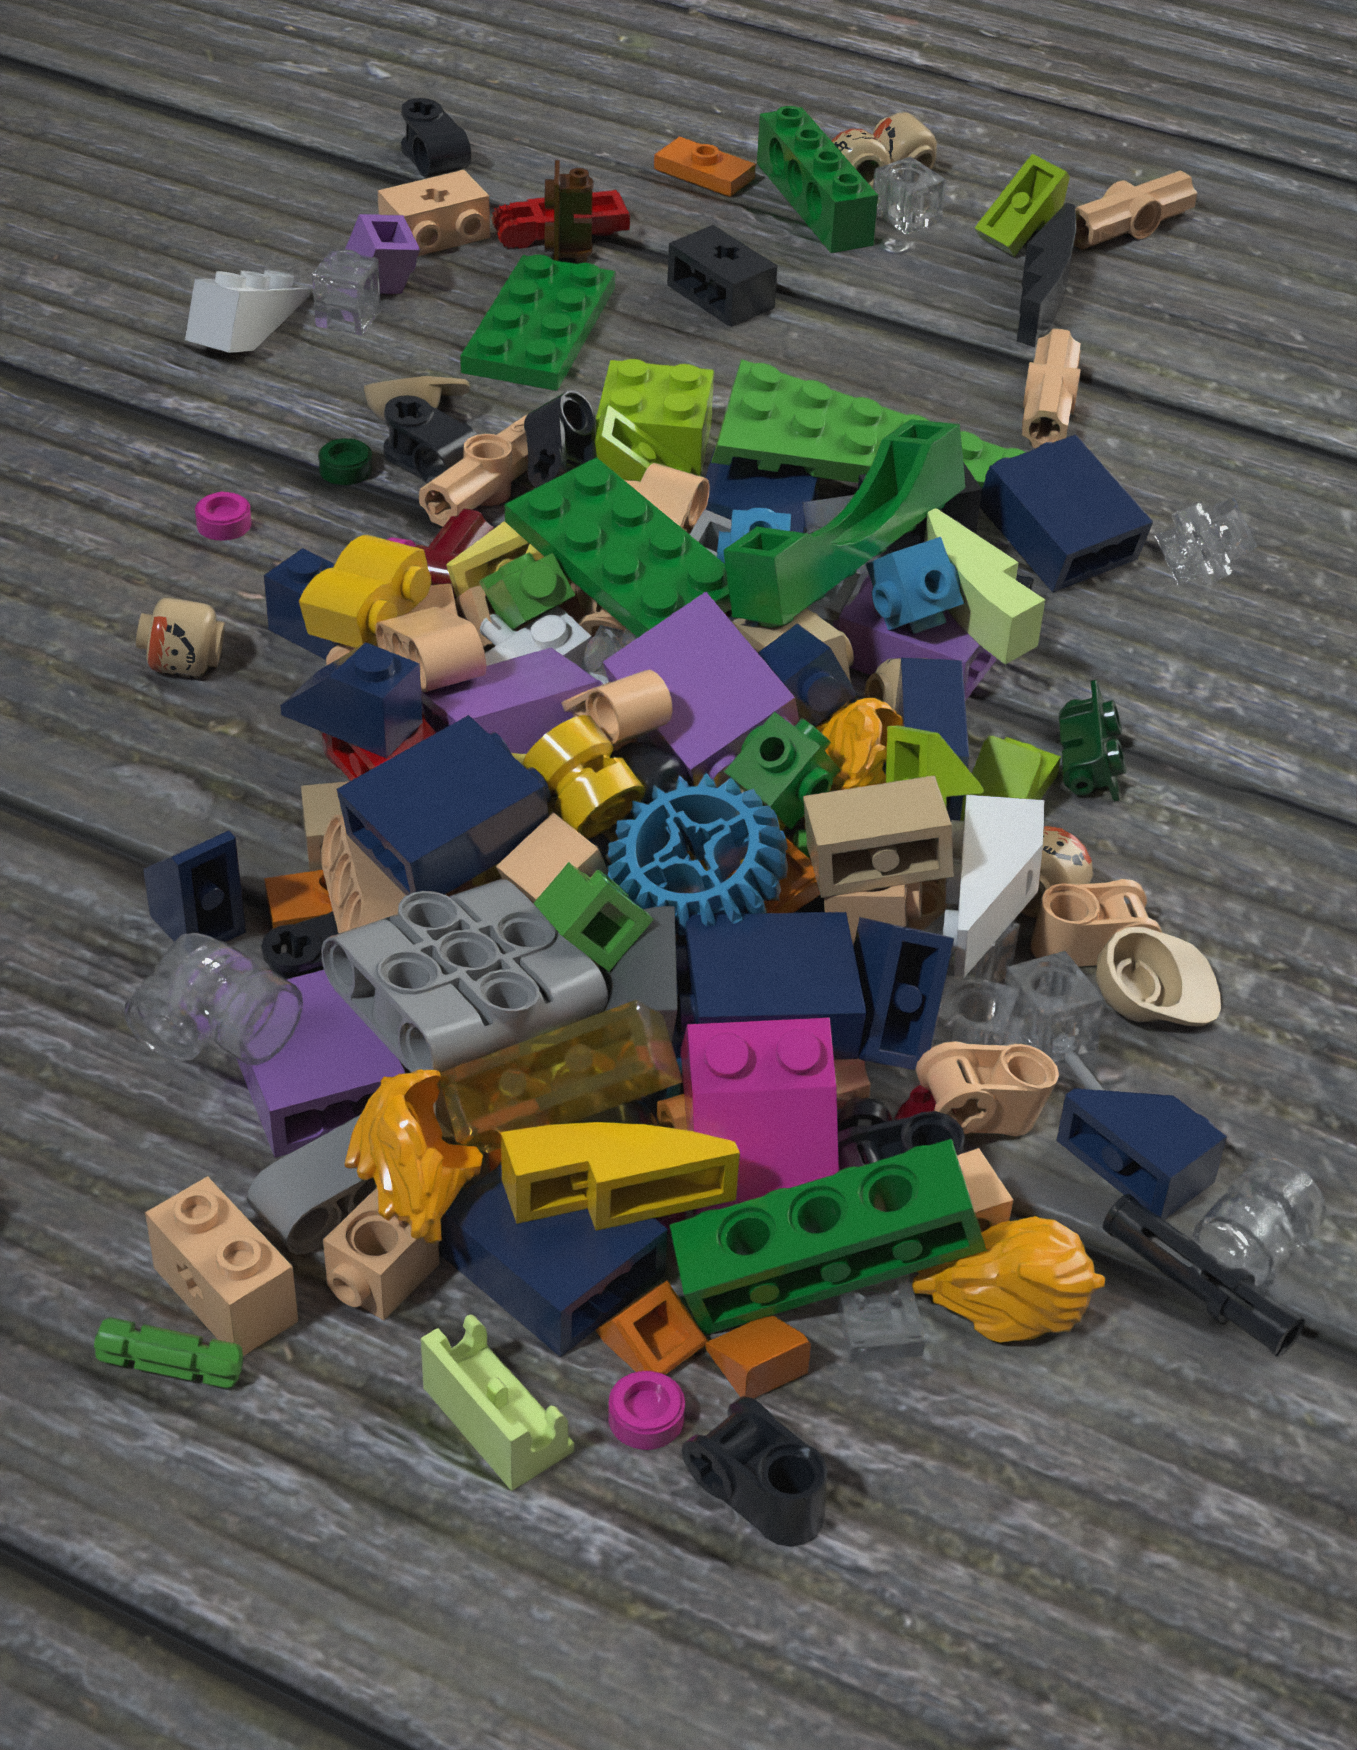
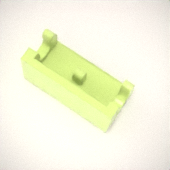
M470 1314L464 1319L465 1335L453 1348H451L447 1337L439 1328L421 1338L423 1389L508 1488L513 1491L573 1453L574 1442L568 1436V1420L555 1406H549L545 1411L487 1345L486 1328L474 1315Z

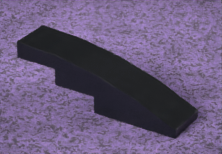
M1066 202L1027 243L1021 285L1023 288L1019 309L1020 319L1017 342L1035 347L1038 338L1042 337L1053 323L1062 304L1069 278L1076 234L1074 204Z

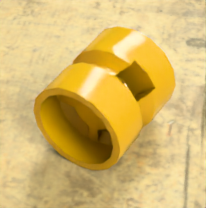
M580 715L557 725L541 737L525 755L522 765L526 769L530 767L535 768L542 775L549 787L551 797H558L554 806L558 815L582 836L589 839L610 829L617 824L618 820H622L632 809V800L640 802L645 789L623 758H610L613 746L590 715Z

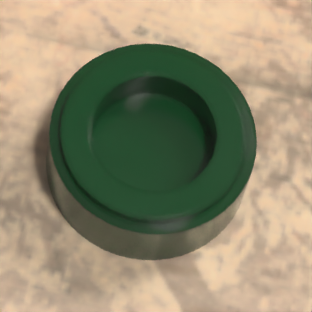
M351 438L335 439L323 445L318 452L320 475L330 483L337 485L357 484L366 480L372 474V451L368 445L359 440Z

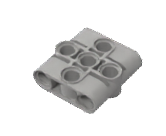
M499 879L449 897L432 891L411 893L403 897L399 903L398 914L330 936L323 941L321 949L324 971L334 990L410 1072L419 1069L438 1070L440 1075L480 1060L503 1065L518 1063L528 1056L533 1040L598 1016L604 1012L607 1006L608 993L605 980L595 963L585 953L562 937L540 910L507 879Z

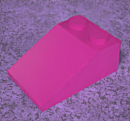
M830 1018L687 1025L681 1047L687 1130L735 1141L740 1152L736 1200L693 1209L694 1217L707 1210L726 1208L765 1196L776 1189L795 1187L834 1175L839 1171L837 1086Z

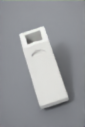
M265 270L264 274L241 271L240 275L216 271L215 279H195L185 340L229 353L254 351L310 296L311 289L294 285V276L272 270Z
M966 795L964 821L951 820L953 859L961 860V865L953 864L954 877L947 878L945 903L958 904V910L945 909L943 935L954 937L952 950L955 951L954 978H965L1038 892L1043 849L1044 800Z

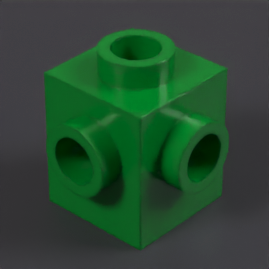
M774 711L763 725L750 732L742 745L741 752L724 772L729 778L732 777L735 783L739 784L743 792L754 789L756 794L761 797L763 806L770 805L771 810H774L777 819L789 829H792L805 814L803 796L829 792L833 779L841 769L825 752L831 742L818 729L802 718L793 726Z

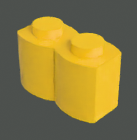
M362 535L351 541L339 555L334 567L325 569L317 574L307 585L299 599L307 633L354 648L359 647L365 642L377 646L376 623L409 613L429 593L431 575L428 570L424 549L371 535Z

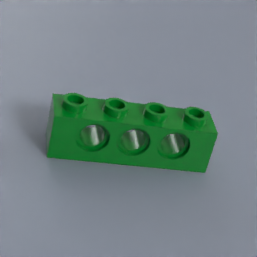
M783 106L774 112L761 113L759 117L757 165L830 253L874 246L878 194L802 107Z
M952 1139L929 1146H917L900 1155L860 1167L845 1168L831 1176L791 1188L776 1189L762 1197L722 1209L707 1210L693 1218L670 1224L683 1293L704 1335L987 1251Z

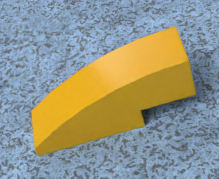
M605 1122L554 1124L501 1132L502 1182L516 1224L588 1209L595 1231L736 1200L740 1152L735 1141L688 1130L646 1124Z

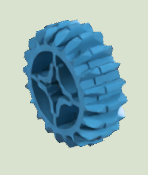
M705 773L698 786L689 787L687 781L679 776L676 790L668 793L654 785L652 793L653 802L647 805L632 800L631 814L634 820L617 821L616 834L618 840L608 843V856L612 864L608 867V877L619 885L629 895L628 898L643 910L653 907L674 906L675 935L678 933L681 943H684L686 921L689 920V915L701 914V920L705 926H713L716 923L713 914H726L733 924H737L743 920L741 914L766 913L764 901H779V894L781 893L779 880L787 878L788 863L785 856V850H787L788 846L783 831H780L777 815L774 810H771L770 805L763 806L761 797L756 794L754 789L741 793L739 784L735 783L732 777L718 788H716L714 780L707 773ZM687 851H691L696 860L691 861ZM699 861H705L706 867H708V871H706L703 868ZM735 869H737V871L730 878L727 879L729 874L732 873Z

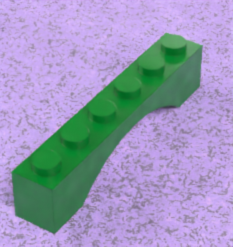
M910 419L884 437L858 491L833 520L815 532L808 534L756 527L725 548L723 552L732 617L757 621L760 626L767 628L781 627L791 623L797 614L813 602L824 598L829 590L845 578L853 576L857 569L874 556L885 552L887 547L902 535L914 530L916 525L927 517L929 511L935 508L938 510L942 509L946 502L966 488L960 424Z

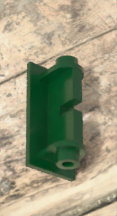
M1092 680V698L1070 700L1060 710L1058 715L1061 744L1064 749L1062 750L1063 782L1076 795H1087L1093 789L1108 786L1112 799L1115 802L1120 800L1117 776L1126 774V764L1118 739L1113 738V736L1122 734V725L1115 701L1104 702L1097 680Z

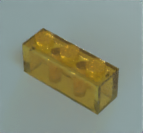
M638 1000L628 1002L440 1072L442 1077L440 1084L456 1142L467 1146H475L487 1153L501 1148V1132L544 1125L569 1124L683 1082L663 1015Z

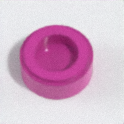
M231 492L213 493L202 498L195 506L197 530L206 538L219 541L232 540L243 536L251 528L250 504L244 497Z
M638 1371L626 1375L614 1385L609 1395L608 1422L611 1431L622 1443L636 1449L653 1450L668 1445L680 1434L684 1424L685 1398L681 1388L673 1379L659 1372Z

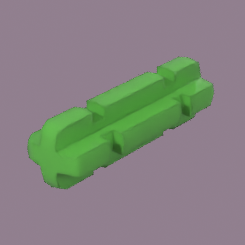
M112 1317L102 1321L94 1341L95 1355L101 1362L126 1367L129 1360L135 1361L134 1369L194 1381L197 1374L203 1375L202 1383L223 1388L234 1387L242 1371L243 1351L242 1347L236 1343L212 1339L209 1346L203 1345L204 1337L145 1324L141 1327V1331L135 1330V1322Z

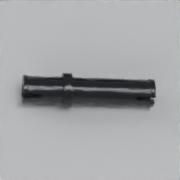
M1131 1194L1123 1195L1107 1213L1103 1222V1230L1106 1233L1118 1238L1130 1249L1154 1265L1160 1272L1166 1274L1207 1304V1313L1218 1322L1231 1321L1269 1348V1351L1277 1357L1284 1355L1300 1336L1305 1325V1319L1297 1313L1294 1314L1276 1299L1255 1285V1276L1240 1266L1232 1269L1194 1242L1189 1236L1180 1232L1157 1214L1140 1204ZM1152 1239H1159L1193 1265L1188 1267L1153 1242ZM1217 1281L1242 1301L1252 1306L1254 1310L1249 1311L1211 1282Z

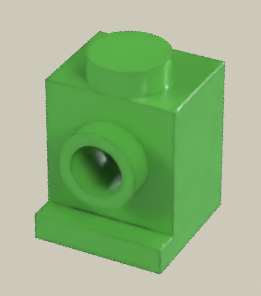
M530 552L526 553L479 581L495 613L512 630L545 614L575 596L553 553L538 561H535Z
M570 862L566 864L534 902V905L562 937L607 971H610L654 920L646 911L628 898L629 895L603 872L597 869L589 877Z

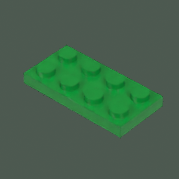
M522 255L460 355L461 373L558 391L615 289L616 271L601 269L591 263L573 264L556 261L545 255Z
M597 457L505 504V523L544 557L553 553L563 573L637 638L704 592L708 593L724 613L731 610L725 564Z

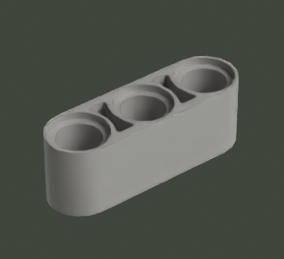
M360 1115L266 1167L253 1180L248 1190L247 1201L250 1207L283 1245L296 1255L307 1254L322 1247L323 1239L377 1188L373 1177L363 1180L358 1178L357 1168H345V1159L351 1135ZM437 1119L442 1130V1140L448 1144L459 1145L454 1135Z

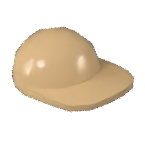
M421 376L365 385L364 393L368 406L380 420L386 422L384 409L390 399L405 395L417 396L426 400L434 408H437L440 396H463L469 393L470 384L465 379Z
M1127 927L1116 932L1098 955L1096 983L1106 1004L1126 1019L1137 1022L1165 1020L1186 1026H1205L1217 1019L1221 1010V1001L1216 977L1207 958L1193 944L1149 928Z

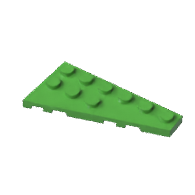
M741 359L711 463L730 465L733 457L758 460L757 466L760 470L778 472L781 464L803 466L812 477L858 483L859 475L868 473L881 440L910 419L929 420L919 415H905L882 407L876 401L869 398H855L840 393L819 381H805L781 373L769 364L752 363ZM961 431L963 462L981 488L990 465H993L1002 458H1012L1026 453L1020 449H1006L982 441L978 436L970 432Z

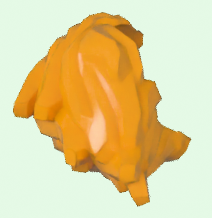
M876 698L857 700L854 703H850L846 708L836 711L831 719L815 727L831 742L825 752L841 769L833 779L830 791L886 783V775L882 767L887 759V726H903L902 716L898 715L886 702Z
M419 1069L411 1073L398 1074L394 1077L384 1076L382 1078L381 1086L368 1099L353 1129L345 1159V1168H357L358 1178L368 1180L372 1177L374 1178L378 1189V1214L390 1221L395 1215H398V1221H405L410 1224L412 1238H424L426 1243L436 1244L442 1240L440 1219L451 1206L465 1182L471 1181L472 1177L480 1174L483 1155L475 1146L448 1144L442 1140V1130L433 1108L440 1092L437 1084L442 1077L438 1070Z
M1034 1216L1015 1221L1001 1222L981 1232L987 1251L917 1271L919 1275L913 1278L912 1283L914 1293L932 1295L935 1304L952 1310L972 1321L977 1332L987 1339L1001 1343L1014 1340H1031L1047 1332H1070L1076 1323L1081 1322L1082 1315L1086 1312L1090 1303L1091 1295L1104 1287L1105 1277L1095 1273L1093 1260L1086 1254L1084 1245L1077 1233L1069 1230L1056 1220Z

